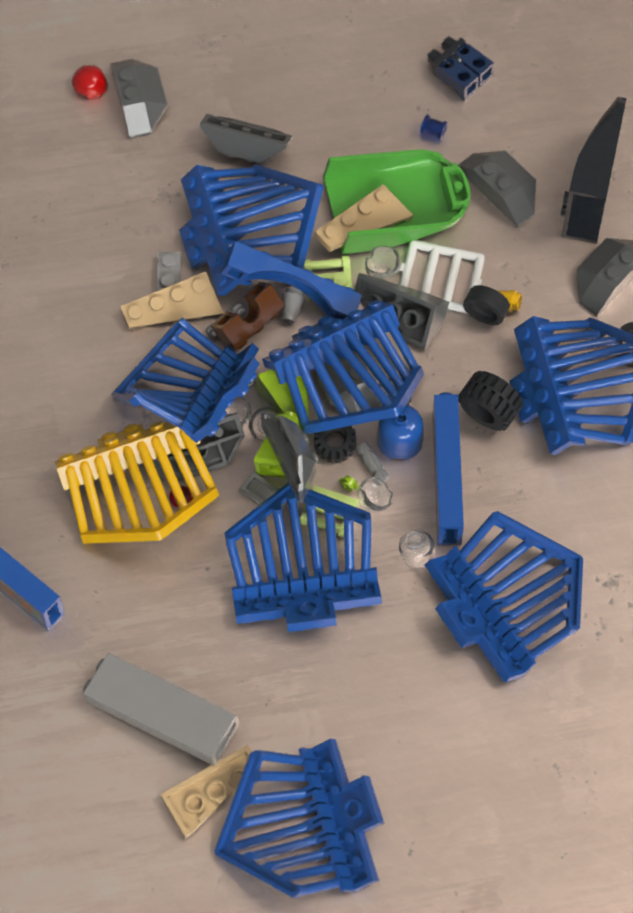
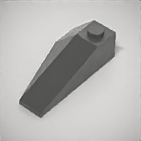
M363 273L358 274L354 289L355 292L362 294L360 302L368 307V303L375 300L393 304L400 324L397 328L404 340L423 349L429 346L444 324L449 302L429 293Z

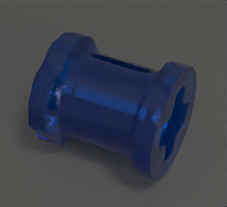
M426 114L420 128V133L431 134L441 141L446 133L448 121L441 122Z

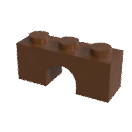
M259 282L243 296L249 305V312L246 318L242 320L239 314L227 311L211 325L225 347L229 345L234 350L241 349L247 344V340L252 335L259 333L264 328L263 325L279 315L280 310L285 304L271 284Z

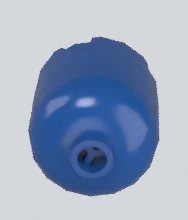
M406 405L399 416L379 420L377 446L382 454L389 459L408 460L418 454L424 440L423 419L415 408Z

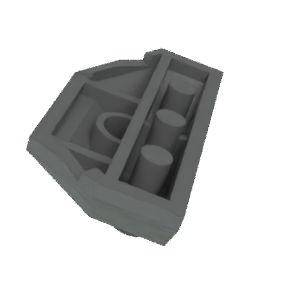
M134 59L110 63L129 139L152 134L155 129L154 127L167 108V101L158 68Z
M206 114L200 122V128L219 153H223L231 158H243L250 163L266 161L285 150L292 140V135L285 134L276 129L233 118L215 117L214 115Z
M507 151L473 153L458 165L467 179L516 227H519L534 215L536 179Z
M606 238L577 268L579 303L597 317L633 280V240Z
M352 351L354 355L358 358V360L362 363V365L366 368L364 361L361 359L358 353ZM337 357L367 400L369 406L372 408L380 407L377 397L346 359ZM324 363L350 413L361 411L333 367ZM313 370L328 404L335 407L318 373Z
M238 413L226 415L218 423L219 429L213 436L209 437L207 435L200 440L201 443L196 444L208 471L229 465L245 437ZM182 449L193 477L200 475L188 449ZM168 454V459L176 477L184 480L174 455ZM157 458L153 459L155 467L163 470Z
M263 413L261 414V427L298 503H302L315 478L316 464L319 463L318 457L314 450L310 451L308 437L305 431H300L297 423L281 415Z

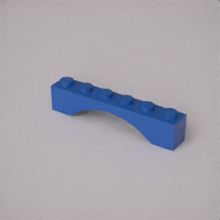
M235 241L229 248L221 274L239 282L269 279L289 284L310 297L321 309L325 317L331 316L341 320L348 317V313L358 310L362 294L355 292L350 287L338 285L329 278L319 277L310 270L300 269L293 266L289 261L279 260L272 257L268 252L258 251L243 242Z

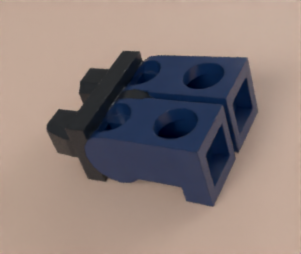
M448 36L441 44V48L445 52L441 54L436 49H433L427 55V61L433 67V74L453 87L458 92V96L464 101L478 89V86L481 87L489 80L494 73V62L467 44L463 38H459L456 41Z

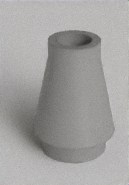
M286 288V291L283 293L282 301L285 304L282 308L281 320L283 322L295 323L305 300V297H303L304 293L297 288Z

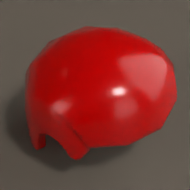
M94 65L81 66L75 71L71 80L76 93L84 95L89 100L101 97L106 92L108 86L103 71Z

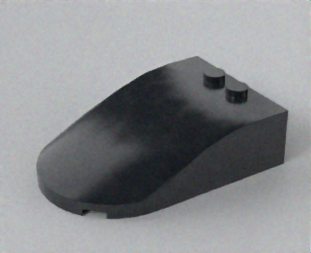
M617 97L590 133L579 153L573 171L570 190L564 193L560 216L565 218L561 237L597 244L627 98Z

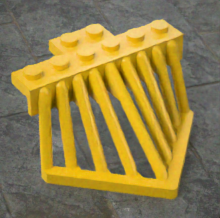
M156 422L145 430L142 424L127 425L123 431L117 433L111 431L103 434L102 438L97 439L99 446L90 445L81 449L79 453L73 455L72 453L61 455L58 458L59 460L54 461L64 491L70 489L83 544L162 540L219 496L217 487L196 444L201 442L195 443L182 429L170 422ZM182 449H188L206 486V490L202 493L198 488ZM168 454L174 455L193 500L188 504L168 459ZM157 458L164 471L179 507L176 513L172 511L153 459ZM139 464H144L164 514L165 521L161 524L158 521L139 470ZM125 469H129L151 528H142L123 472ZM113 473L132 529H124L109 479V475ZM96 479L100 480L114 529L106 530L94 485ZM82 484L86 488L96 530H88L79 486Z

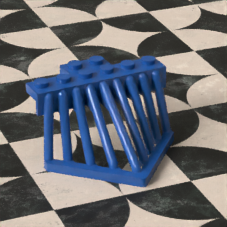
M256 164L251 168L219 170L196 165L181 179L193 218L179 229L191 268L199 269L206 262L208 263L218 295H227L238 284L248 286L252 284L251 280L239 282L221 274L227 252L235 241L246 243L251 248L295 242L294 252L291 255L271 256L279 260L289 261L293 266L300 269L304 268L323 192L322 184ZM246 177L219 181V178ZM237 188V189H232V190L224 191L225 189ZM251 195L245 198L229 202L233 198ZM307 198L305 207L301 211L238 226L246 218ZM266 200H270V201H267V202H264V203H261V204H258V205H255V206L249 207V208H247V209H244V210H241V211L236 212V211H237L238 209H240V208H243V207H246V206H250V205H253V204H256V203H260V202H263V201H266ZM301 220L299 231L296 233L240 240L248 233Z
M375 300L368 303V307L362 310L351 311L348 313V317L342 320L331 316L323 317L313 326L300 328L298 330L299 333L292 336L293 341L289 342V346L283 349L272 350L269 352V356L262 359L265 368L275 371L279 384L282 385L287 382L301 429L306 434L393 418L402 413L423 378L424 372L397 328L400 324L393 304ZM386 332H390L411 370L410 373L393 347ZM375 339H379L380 343L382 344L383 348L385 349L386 353L388 354L389 358L394 364L396 370L394 369V367L392 366V364L390 363L382 349L379 347ZM363 345H367L370 348V350L372 351V353L374 354V356L376 357V359L378 360V362L380 363L388 377L391 379L393 384L390 382V380L387 378V376L384 374V372L381 370V368L378 366V364L375 362V360L372 358V356L369 354V352ZM352 351L358 353V355L370 369L372 374L375 376V378L378 380V382L381 384V386L384 388L387 394L383 391V389L370 375V373L366 370V368L362 365V363L358 360V358L354 355ZM337 357L346 359L383 407L372 408L369 406L367 400ZM324 363L333 367L361 411L353 413L348 411ZM313 369L318 373L340 415L327 416L310 375V370ZM298 376H301L318 420H308L296 381Z
M532 316L514 328L525 371L509 381L510 385L522 398L523 406L518 414L522 423H529L539 416L550 454L557 455L573 444L584 446L586 444L584 438L626 446L633 443V393L573 399L585 391L633 382V372L571 384L582 376L632 363L633 333L591 317L586 320L549 322V319ZM579 329H587V330H590V331H580V332H570V333L553 334L554 331H561V330H579ZM588 340V341H583V342H577V343H572V344H566V345L558 346V345H559L560 343H562V342H572V341ZM612 346V347H608V348H603V349H599V350H595V351H591V352H587V353L578 354V355H574V356H570V357L563 358L564 356H566V355L569 354V353H574V352H580V351H585V350H591V349H596V348H601V347ZM630 352L629 354L568 370L577 364ZM632 404L629 414L625 416L576 413V411L586 407ZM580 425H622L624 429L622 435L583 429Z
M182 317L169 329L111 395L119 402L134 407L138 405L144 407L182 429L195 443H198L207 435L211 437L219 429L218 423L227 415L225 410L234 402L237 396L239 398L243 397L250 389L248 384L257 376L255 372L260 364L255 358L259 348L254 343H251L239 354L229 345L222 350ZM182 331H185L218 359L215 360L178 336ZM173 344L212 369L208 371L162 353ZM157 361L160 364L197 376L203 380H191L148 372L147 370ZM142 378L150 382L194 389L195 391L135 389L133 385Z
M289 483L281 487L225 532V540L237 586L232 587L237 624L285 617L288 632L326 628L337 625L335 610H347L349 608L382 604L377 568H371L372 523L370 512L309 489L304 502L306 505L314 576H309L297 499ZM286 501H288L299 578H293L281 506ZM316 507L323 509L325 512L329 574H324ZM273 513L283 580H278L268 531L266 517ZM334 514L344 519V572H339ZM353 521L362 525L361 568L359 570H355ZM258 525L268 582H263L261 579L251 529ZM241 537L243 538L252 584L250 585L246 583L236 546V541Z
M499 511L493 512L460 551L457 546H454L445 556L430 559L425 564L431 577L436 581L444 596L448 599V601L439 603L435 608L442 621L446 624L461 648L478 643L484 655L488 658L504 683L524 677L537 664L534 659L580 629L583 557ZM494 525L503 529L470 563L466 561L469 554ZM514 535L523 540L484 573L478 576L475 574V571L509 537ZM535 546L543 551L497 584L488 587L483 586L529 548ZM555 557L563 561L560 565L512 594L496 600L492 599L547 560ZM569 570V575H565L561 580L518 607L507 612H501ZM568 586V592H564L561 596L521 622L510 625V622ZM567 603V609H563L526 636L518 637L520 633ZM566 620V626L532 650L526 648Z
M328 739L313 748L302 747L298 749L300 755L263 750L251 752L216 844L215 855L292 898H299L303 895L340 887L341 892H357L378 882L379 878L365 833L384 824L370 776L363 775L349 783L336 739ZM263 761L304 767V771L259 770ZM259 781L308 782L309 786L301 789L251 794L254 783ZM313 798V800L302 806L242 818L246 806ZM314 813L318 814L301 824L234 841L237 831L243 828ZM322 828V831L303 839L257 851H248L244 854L237 852ZM327 843V845L317 851L275 861H267L262 865L255 862ZM331 858V860L327 864L318 865L290 872L287 871L281 875H278L275 872H273L322 859ZM334 872L336 873L335 877L332 879L318 881L305 885H296L292 882Z

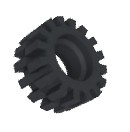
M352 426L314 433V448H316L317 455L320 454V458L323 460L327 458V462L330 463L332 459H335L336 463H340L341 458L343 461H346L347 456L351 457L353 450L355 451L356 448L355 428L352 429ZM332 433L341 434L344 442L338 447L330 446L326 442L327 436Z

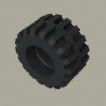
M486 371L475 372L458 395L461 407L472 419L496 431H505L523 406L522 398L508 382Z

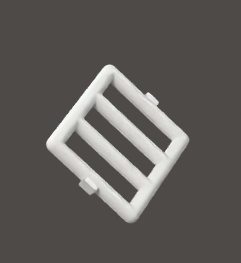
M418 240L410 241L405 262L401 263L399 285L408 287L416 251L430 252L421 288L422 292L430 294L439 254L451 256L452 261L443 300L449 302L447 310L468 314L463 307V303L451 301L461 259L475 261L468 289L469 292L473 286L482 284V279L480 278L485 261L484 254Z

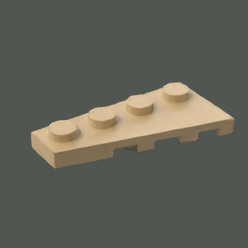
M383 184L315 231L314 236L330 252L343 247L348 232L392 228L397 223L412 220L413 214Z
M206 271L120 306L129 329L168 322L173 323L182 317L188 320L224 314Z
M248 745L218 761L215 766H209L160 794L185 839L236 792L249 754L252 752Z

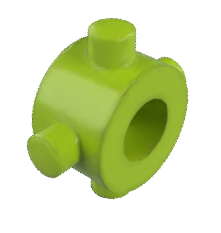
M346 475L344 478H340L341 486L347 491L352 492L353 489H358L357 481L351 476Z

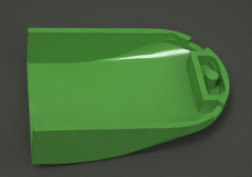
M422 149L329 157L322 177L333 219L383 184L413 214L412 220L408 222L402 221L395 224V227L348 232L343 247H341L342 254L369 252L402 245L455 225L465 214L470 201V186L462 169L455 162L452 164L444 159L442 154Z

